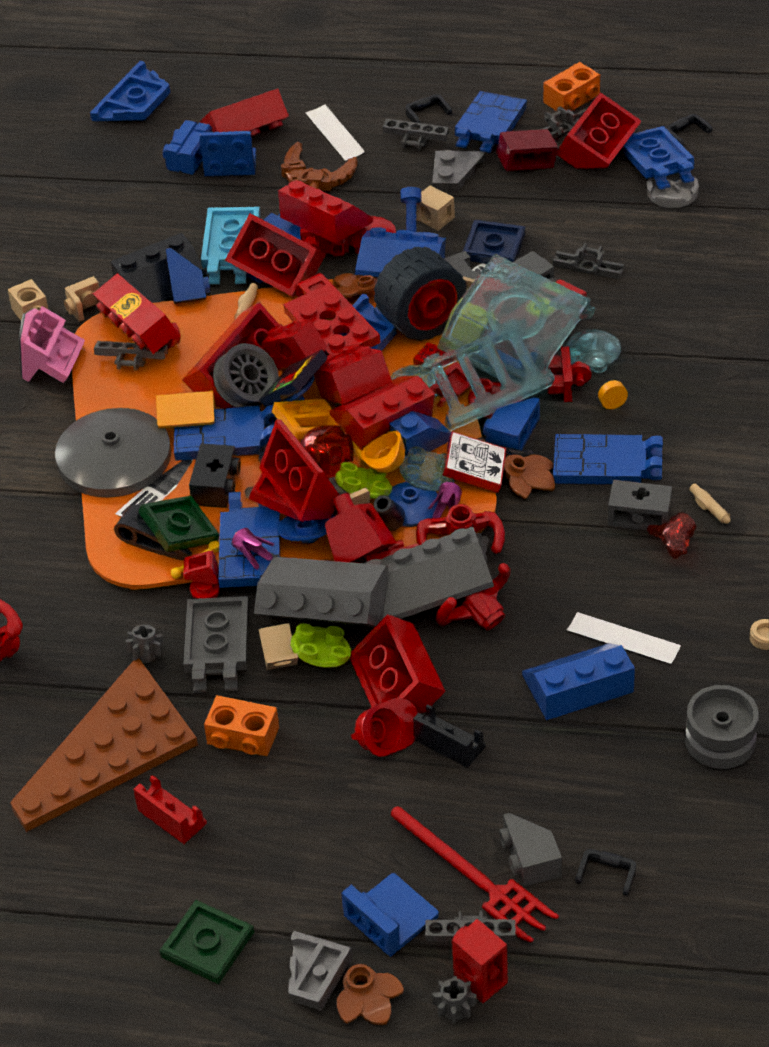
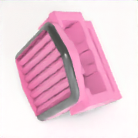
M43 306L40 310L32 308L22 315L18 335L20 375L29 382L37 370L40 369L64 383L85 340L65 329L63 325L66 320Z

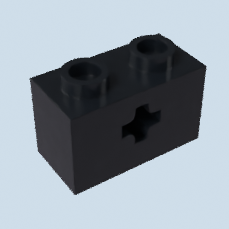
M200 444L189 483L190 495L199 506L227 507L229 492H235V475H239L241 470V459L236 458L235 446Z

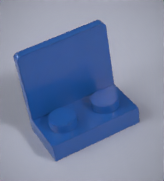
M250 131L200 133L205 176L255 175L257 155L256 148L252 146Z
M395 873L390 874L368 893H361L352 884L341 892L344 916L390 957L425 929L426 920H436L439 917L438 910Z

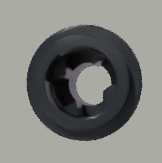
M382 495L377 497L374 501V508L389 531L399 529L405 520L404 509L388 496Z

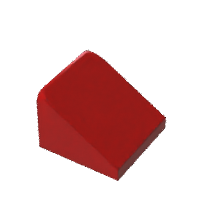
M213 550L184 558L183 577L185 580L219 584V565Z

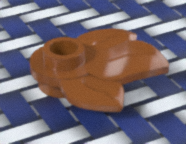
M344 273L334 277L333 282L339 286L337 290L345 298H351L356 295L360 297L362 294H366L371 298L375 295L374 288L377 278L371 275L363 276Z
M513 454L505 458L504 476L509 480L511 490L518 496L526 499L532 489L554 491L555 481L550 473L554 468V463L548 458L534 454L527 457Z
M364 964L354 965L344 975V990L337 997L339 1016L347 1024L362 1015L366 1021L372 1024L385 1025L390 1020L392 1014L390 999L401 995L404 992V988L401 982L392 974L375 973L369 966ZM359 981L366 983L364 985H355Z

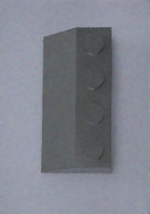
M474 527L458 529L442 538L429 539L419 546L401 549L393 555L381 559H372L365 563L388 566L383 618L389 614L402 619L442 605L448 597L459 599L494 587Z
M274 556L257 583L254 614L270 618L375 627L383 618L388 566Z

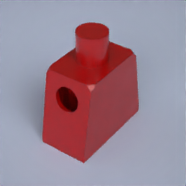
M349 493L341 494L332 500L338 515L326 521L325 529L334 561L362 563L366 561V556L380 553L396 544L395 538L372 504L354 505Z

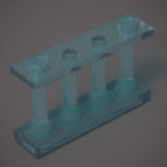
M525 318L518 322L516 319L509 320L500 326V330L441 356L439 353H435L423 360L424 363L420 369L422 377L433 373L450 408L449 414L446 415L444 421L450 432L495 412L497 408L513 404L552 386L555 378L551 370L548 369L542 372L541 369H537L520 335L527 326ZM510 338L527 373L525 376L526 380L517 384L511 380L495 348V344ZM483 349L501 384V391L490 395V392L485 391L469 358L470 355ZM456 361L459 362L476 397L474 399L475 402L466 407L464 404H460L443 367Z

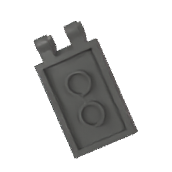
M248 596L187 599L183 665L185 673H192L194 693L207 692L206 675H223L225 691H238L237 670H247Z

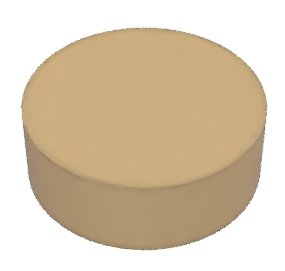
M769 619L758 620L750 628L751 643L762 650H769Z

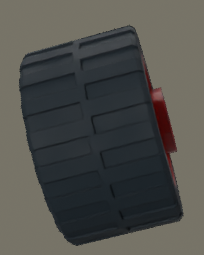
M413 247L394 256L384 266L375 284L374 302H376L378 311L407 338L416 339L417 341L429 340L444 333L458 319L466 303L467 285L461 273L436 251L427 247Z

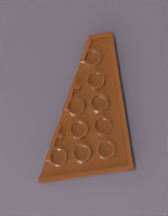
M138 658L132 661L10 802L12 811L25 831L28 832L197 746V737Z

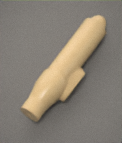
M251 283L245 293L239 297V307L234 316L235 320L243 311L250 308L254 302L258 286L255 283Z
M696 483L690 486L689 491L695 496V501L703 510H708L722 524L730 523V514L707 491L700 488Z

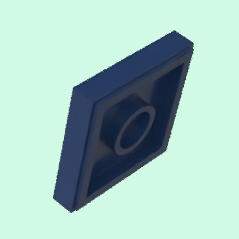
M474 220L463 251H466L470 256V262L512 267V262L517 260L525 237V226Z

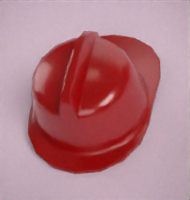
M403 698L390 699L372 706L358 716L355 723V732L350 735L351 739L357 740L363 749L370 751L378 757L387 756L405 749L415 741L413 718L418 713L417 709L409 700Z

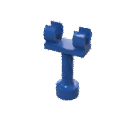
M417 187L401 189V202L406 204V230L411 231L412 235L423 236V233H429L417 232L416 204L422 201L421 189Z

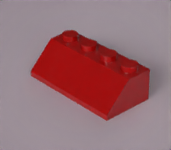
M260 302L243 311L182 379L183 382L193 392L213 391L217 407L222 409L235 408L220 396L215 387L213 370L217 360L238 344H253L266 351L261 342L269 336L268 331L279 323Z

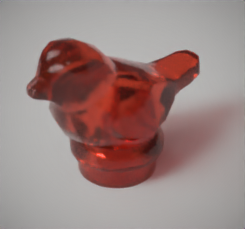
M679 512L677 515L672 516L667 523L649 525L647 532L659 537L666 545L669 555L676 559L683 554H687L686 548L689 546L690 538L693 536L697 526L689 515Z

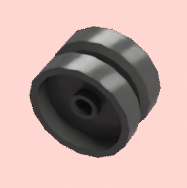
M713 685L703 688L694 694L687 705L685 745L690 755L700 764L716 769H729L740 766L750 759L756 748L759 721L758 707L755 701L743 690L730 685Z

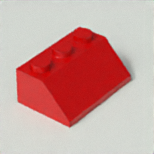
M275 89L210 111L199 122L210 124L212 132L250 131L251 137L260 134V129L268 127L269 130H273L283 126L282 122L289 116L279 89Z
M600 92L567 134L556 155L576 169L607 168L642 121Z
M292 181L287 186L278 190L280 218L336 244L373 223V217L354 205L329 195L320 189L311 187L302 181Z
M249 213L225 261L294 297L296 295L295 284L314 276L326 254Z
M418 375L399 376L388 385L331 409L329 414L362 451L372 440L390 432V422L411 411L432 417L435 393Z
M277 419L259 466L260 470L300 521L331 519L335 509L332 500L339 496V493L281 419Z
M387 614L351 652L350 660L371 707L390 699L403 698L409 700L416 707L418 713L426 712L427 704L432 706L446 692L413 623Z

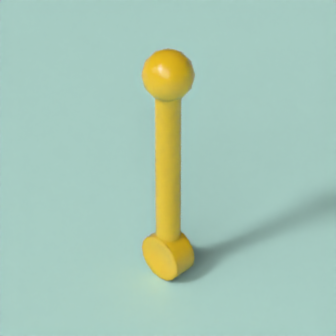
M211 541L208 545L209 548L203 551L213 550V553H218L219 542ZM184 565L179 568H173L171 576L175 579L180 578Z

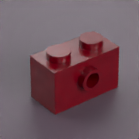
M548 129L500 132L496 154L506 171L554 168L558 146Z

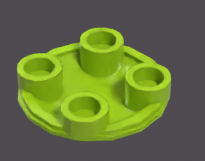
M350 462L342 463L340 471L335 476L338 486L351 494L367 488L370 492V499H376L382 495L388 496L392 490L390 482L385 478L386 473H380L371 468L358 467Z
M301 623L296 627V631L291 637L290 646L294 654L297 653L301 660L314 666L323 668L337 667L345 664L351 655V648L344 638L345 632L338 626L323 628Z

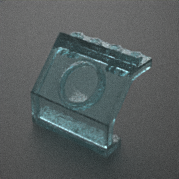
M494 254L452 309L437 348L531 395L541 394L544 392L547 384L543 379L552 358L580 320L592 318L596 308L589 305L591 299Z

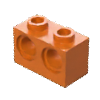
M581 62L543 82V103L556 111L560 106L566 111H573L594 99L600 93V74Z
M216 695L204 723L207 744L221 749L228 748L243 751L250 755L257 754L268 757L279 730L277 707Z

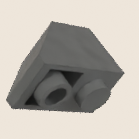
M511 813L503 814V828L499 829L500 841L504 849L509 848L511 853L509 856L511 871L513 875L519 874L523 887L562 877V856L552 831Z

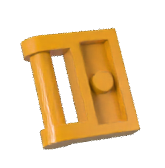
M325 399L274 402L272 413L277 419H281L299 442L302 439L321 437L342 439L345 435L344 430L330 416L329 411L332 408Z

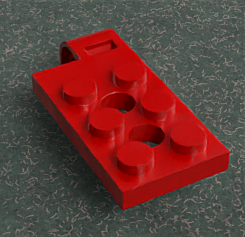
M321 273L295 284L297 298L283 304L284 313L292 321L298 320L299 323L312 321L328 346L324 351L326 355L337 356L342 354L345 347L353 344H359V346L363 347L370 346L371 348L381 343L380 334Z

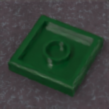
M191 495L141 504L139 514L166 552L207 545L211 541H218L219 533Z
M195 900L159 950L160 957L219 984L254 934V926Z

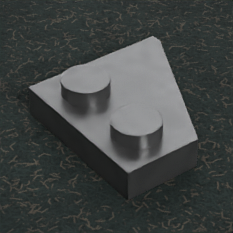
M436 151L432 187L441 191H459L464 182L474 174V168L477 164L484 163L485 152Z
M293 931L291 934L293 957H290L292 976L289 979V996L292 1002L322 1011L354 957L352 949Z

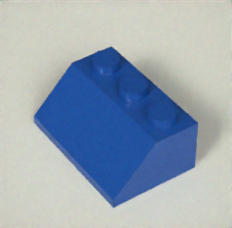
M371 228L362 236L355 275L378 277L383 271L384 266L394 256L413 247L430 248L445 258L446 238L439 237L436 233H423V236L412 235V232L408 230H398L396 233L386 232L384 228Z
M608 643L523 670L522 676L545 719L549 720L633 693L635 667L622 645Z

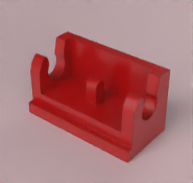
M152 775L150 777L151 787L148 791L141 784L133 789L137 809L182 844H185L207 824L206 819L203 818L202 810L196 806H193L192 809L163 789L160 780Z

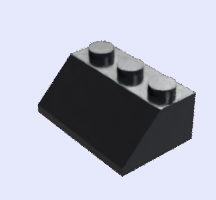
M183 233L171 236L111 261L113 276L118 273L152 303L173 300L166 256L167 248H172L202 270L203 277H207L194 246Z

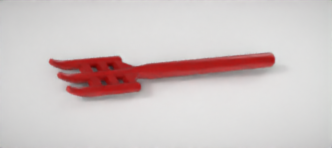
M396 806L391 810L392 818L475 885L489 893V901L482 905V909L494 919H508L506 916L511 911L516 914L512 919H515V935L518 938L527 942H533V938L517 926L523 920L534 928L546 930V926L530 915L535 909L551 918H559L557 913L553 912L514 879H510L507 885H495L485 874L404 809ZM514 890L517 895L510 899L508 895ZM525 899L529 903L522 908L519 904ZM502 902L505 905L502 909L498 911L494 908Z

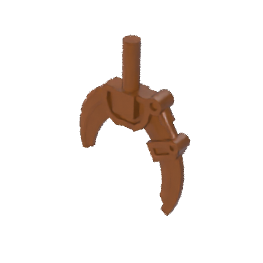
M296 142L287 151L284 163L281 164L282 177L287 178L289 183L298 180L316 189L330 191L333 187L347 182L354 175L353 173H355L357 168V158H349L342 167L333 172L325 168L321 170L314 168L306 169L304 162L299 160L302 143Z

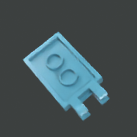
M260 207L208 208L201 265L203 268H207L209 284H220V270H233L235 284H246L247 272L228 263L225 259L249 213L260 218Z

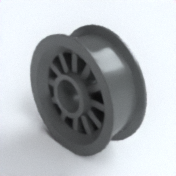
M246 343L232 347L217 360L213 370V380L218 393L228 404L235 408L260 406L262 403L259 399L279 378L277 367L270 355L260 347Z

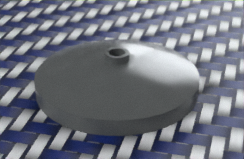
M110 408L90 413L72 423L57 442L55 458L60 476L76 491L95 497H119L140 491L155 482L164 473L169 464L171 445L166 428H158L155 417L136 409Z

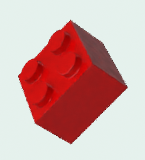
M359 344L345 347L343 349L344 353L337 356L327 355V360L314 374L321 398L339 404L348 403L392 383L382 351L372 349L370 346H359Z

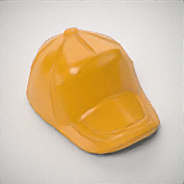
M399 431L387 432L372 440L363 448L361 457L371 469L380 473H388L401 466L405 459V446Z

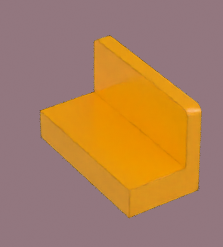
M213 391L156 395L158 428L212 425L215 423L214 409H216Z

